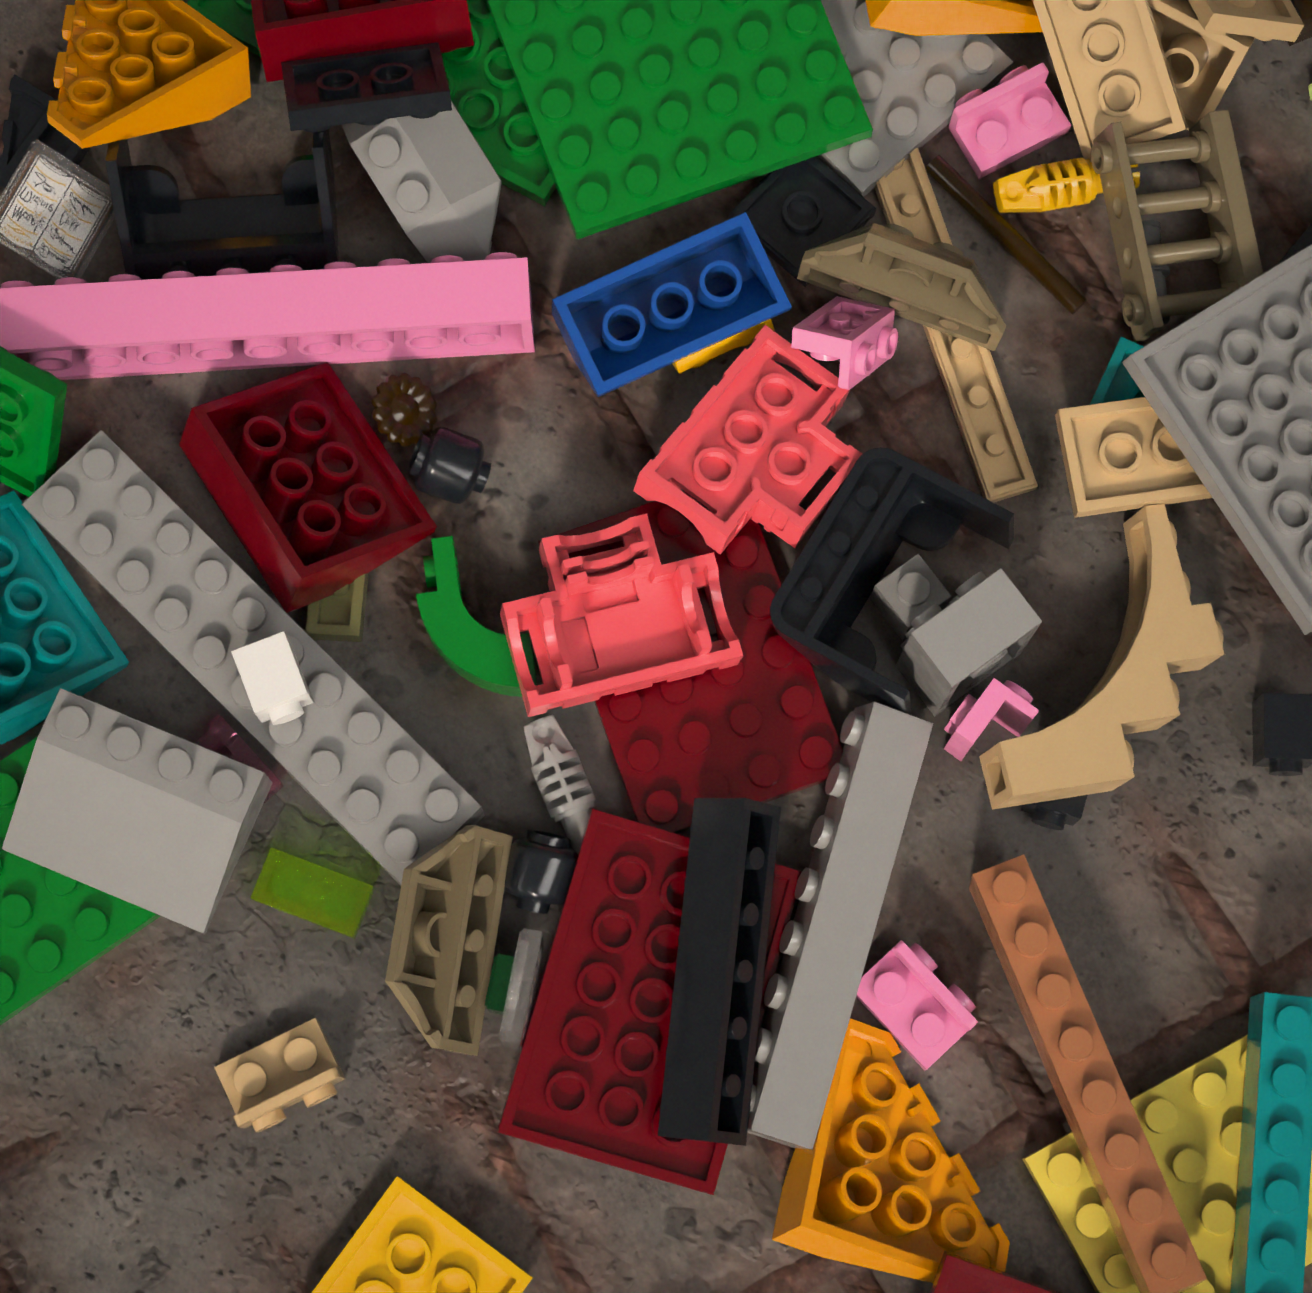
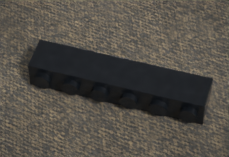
M694 798L658 1136L746 1146L781 807L747 798Z

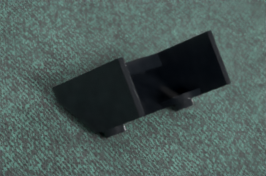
M329 129L313 133L312 155L295 157L285 166L282 176L283 194L180 200L177 181L168 170L156 165L132 166L128 139L109 143L105 163L125 273L136 275L141 280L162 279L165 273L172 271H186L198 277L216 276L217 271L226 268H241L247 270L250 274L270 272L271 268L279 265H295L301 267L302 270L324 269L326 264L338 262L335 174Z
M882 447L870 449L863 453L856 461L773 598L770 606L773 627L779 636L834 682L870 702H877L911 715L910 691L874 671L877 663L874 645L866 636L852 629L851 626L902 541L925 551L939 550L953 540L960 526L963 525L1009 549L1014 541V513L892 449Z

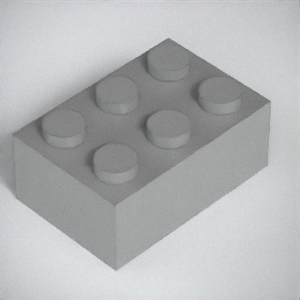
M1002 568L988 578L982 571L978 572L955 590L957 596L949 602L950 605L942 610L936 603L910 623L913 628L905 634L907 639L900 645L903 651L896 667L934 717L1019 656L1042 623V620Z

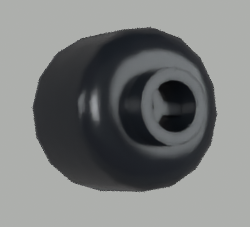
M438 427L429 436L422 433L411 457L408 473L415 475V486L419 491L451 503L461 504L468 499L472 491L482 493L490 474L491 463L483 461L484 445L480 440L446 427Z
M529 829L526 837L517 838L512 841L504 889L518 897L516 907L531 912L548 914L550 904H564L578 858V853L569 847L571 839L549 832Z

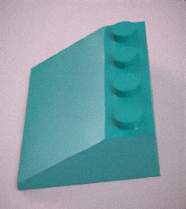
M15 491L0 496V745L46 720L60 688L78 696H83L126 668L129 664L128 659L37 523L22 505V501Z

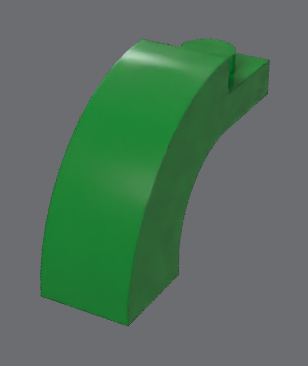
M453 536L431 538L433 555L423 556L427 588L437 587V591L417 593L416 598L422 621L432 644L445 662L469 682L498 694L522 697L506 635L491 631L479 624L469 614L463 604L457 551ZM529 633L520 634L529 672L536 686L537 678Z

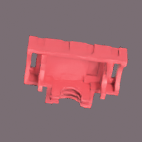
M764 325L754 337L752 345L748 349L745 348L724 372L719 384L712 386L692 410L690 418L677 427L660 447L655 459H650L639 472L633 491L646 501H658L682 513L702 534L706 545L720 555L750 518L755 523L759 522L769 533L773 532L790 546L796 548L824 508L838 493L856 461L862 455L860 451L850 444L848 446L835 437V433L826 428L827 424L843 406L850 390L839 388V378L801 350L791 348L790 342ZM776 362L786 364L798 371L810 381L816 391ZM831 469L836 474L807 510L799 506L826 471ZM681 490H684L685 492H687L689 495H691V496H692L693 498H695L697 501H699V502L702 503L704 506H706L709 510H707L706 508H704L702 505H700L698 502H696L694 499H692L691 497H689L687 494H685V493H684L683 491H681Z
M647 513L630 517L619 524L592 533L572 536L554 535L542 538L538 551L543 568L546 567L550 592L502 603L500 617L528 717L544 714L548 709L560 706L564 709L596 701L601 696L613 693L616 696L652 687L653 683L665 680L668 683L704 674L706 670L717 667L720 670L736 666L743 657L739 639L734 634L724 607L719 582V570L714 552L661 565ZM618 541H623L624 547L583 557L569 558L568 554ZM699 588L705 589L719 638L718 641L712 642L697 590ZM527 630L543 683L536 686L529 672L520 632Z

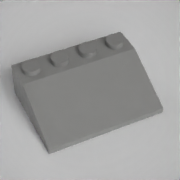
M60 688L37 737L2 850L206 934L273 782L265 772Z

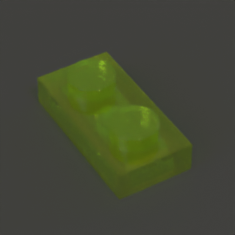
M271 847L250 899L355 939L375 887Z

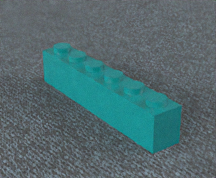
M1263 992L1250 997L1230 1293H1303L1312 1157V997Z

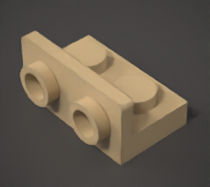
M317 1018L311 1019L214 1067L236 1114L233 1117L237 1126L247 1128L252 1125L256 1133L285 1120L286 1115L283 1110L302 1100L306 1107L309 1108L337 1094L334 1085L345 1080L344 1074Z

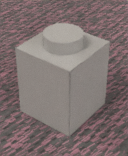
M917 554L874 586L870 600L903 641L907 638L905 634L913 628L910 623L918 615L936 603L942 610L945 609L951 595L922 557Z

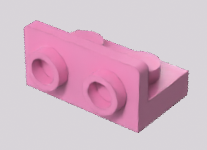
M1040 63L1031 69H1028L1026 65L1017 67L1000 80V85L986 92H983L982 89L973 90L956 102V108L953 110L948 129L978 179L1069 133L1071 124L1045 83L1049 71L1044 63Z
M836 296L793 327L791 348L808 351L810 356L817 360L835 361L840 359L838 387L850 390L894 355L898 343V331L896 328H893L895 309Z
M900 940L862 976L856 997L925 1071L978 1023L971 1014L976 1009V1006L957 985L952 984L947 989L933 974V971L938 966L921 946L914 943L909 948Z

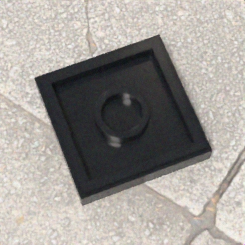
M813 157L768 173L729 213L728 220L746 212L765 252L806 287L809 284L808 282L797 279L805 251L864 227L875 215L876 208L818 157Z

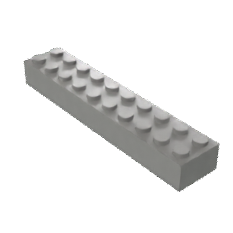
M102 430L22 503L31 516L400 886L404 868L465 826L476 825L485 816L482 806ZM284 631L292 644L314 703L302 707L304 714L289 722L273 725L270 719L261 723L253 711L231 651Z

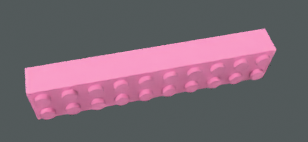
M508 252L492 253L487 255L485 260L464 261L459 256L445 255L432 259L431 263L410 264L407 260L393 258L382 260L378 263V266L356 267L355 264L350 262H332L326 264L324 269L302 270L301 267L295 265H279L271 268L270 272L250 274L245 269L226 268L217 271L216 276L198 277L186 271H172L165 273L162 279L141 280L136 275L119 274L111 276L108 279L109 282L87 283L86 280L81 278L67 277L56 280L55 285L34 286L26 281H7L2 283L0 288V346L35 367L50 372L60 380L310 366L326 362L329 364L535 352L528 258H517V255Z

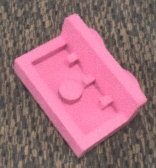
M993 678L978 700L968 694L944 728L947 733L952 735L944 750L959 761H962L992 719L1015 736L1020 737L1039 712L1036 707L1031 705L1033 697L1025 689L1012 681L1006 680L1002 684Z

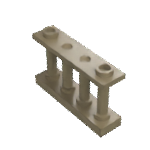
M1229 110L1213 111L1206 114L1189 129V137L1126 144L1122 123L1115 122L1111 123L1093 140L1091 162L1094 171L1100 174L1125 296L1122 302L1123 318L1125 323L1131 327L1134 342L1144 341L1163 328L1162 317L1202 312L1263 274ZM1191 158L1196 163L1200 181L1199 187L1136 195L1130 165ZM1200 208L1207 214L1211 233L1210 238L1147 245L1141 219L1142 215ZM1212 259L1214 263H1217L1221 281L1219 289L1157 296L1151 266Z

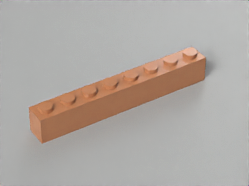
M1023 854L972 874L969 890L1139 1292L1179 1293L1199 1285L1207 1277L1025 855Z

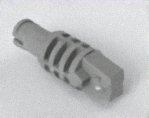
M549 715L523 726L532 763L531 770L550 818H554L555 823L561 821L567 838L571 839V848L578 853L591 808L596 806L594 803L596 798L577 751L571 746L554 715Z

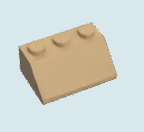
M1148 0L1188 126L1186 130L1189 131L1206 114L1216 110L1255 38L1229 33L1216 35L1203 30L1188 0Z

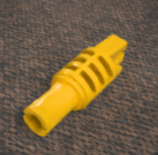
M1084 157L1031 166L1028 169L1007 175L993 182L999 213L1045 212L1090 204L1097 194L1103 193L1100 174L1094 171L1092 162L1089 159H1084ZM1136 164V165H1130V166H1131V169H1132V168H1137V167H1138V164ZM1140 171L1132 173L1135 189L1140 185Z

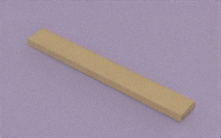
M916 148L909 154L908 159L905 160L904 158L894 167V171L887 177L884 175L876 183L875 191L887 224H895L908 229L913 233L914 238L930 244L943 242L952 245L919 149ZM923 325L983 497L994 503L1036 490L1038 484L990 350Z

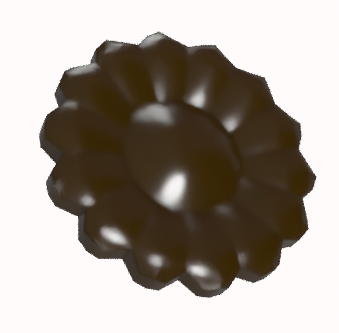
M401 373L398 376L390 375L386 377L385 382L377 385V394L372 397V404L375 407L372 417L378 422L380 433L387 434L390 442H399L404 447L410 446L412 443L416 445L422 433L430 435L433 431V424L438 420L435 413L437 403L431 396V388L423 385L419 377L411 378L407 373Z

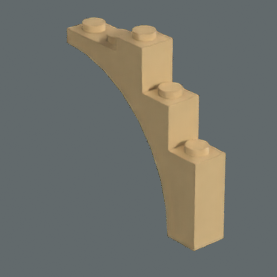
M1164 503L1144 506L1123 523L1129 557V601L1120 641L1102 678L1082 704L1064 719L1039 732L1001 741L979 756L992 810L1108 792L1134 778V754L1130 743L1125 740L1124 734L1157 730L1180 715L1178 709L1179 691L1176 683L1170 678V674L1201 670L1224 655L1223 630L1220 623L1215 620L1211 603L1191 605L1190 581L1186 573L1182 571L1176 549V529L1168 519Z

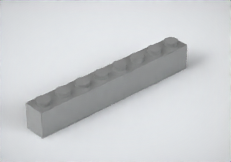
M877 702L856 707L854 712L852 711L848 714L843 723L840 734V741L845 743L840 763H836L832 767L826 781L825 792L830 796L825 813L816 820L810 837V845L815 848L809 868L806 867L801 872L796 884L795 898L799 900L794 920L787 923L780 939V952L784 954L779 972L774 974L769 980L764 995V1004L768 1006L763 1027L758 1028L747 1133L793 1148L813 1150L934 723Z

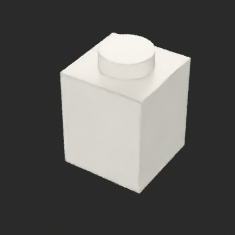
M284 631L231 651L253 711L261 723L270 719L273 725L289 722L304 714L302 707L314 703L292 644Z

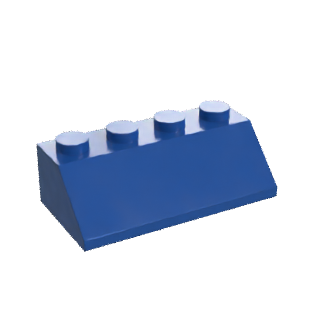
M746 212L552 299V316L574 362L597 397L754 327L792 308Z

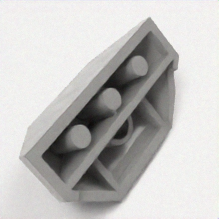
M452 101L451 111L439 112L430 118L419 119L404 116L385 119L379 124L370 126L358 123L342 125L350 146L405 234L427 263H431L432 259L445 255L459 256L464 261L485 260V257L491 251V238L502 180Z

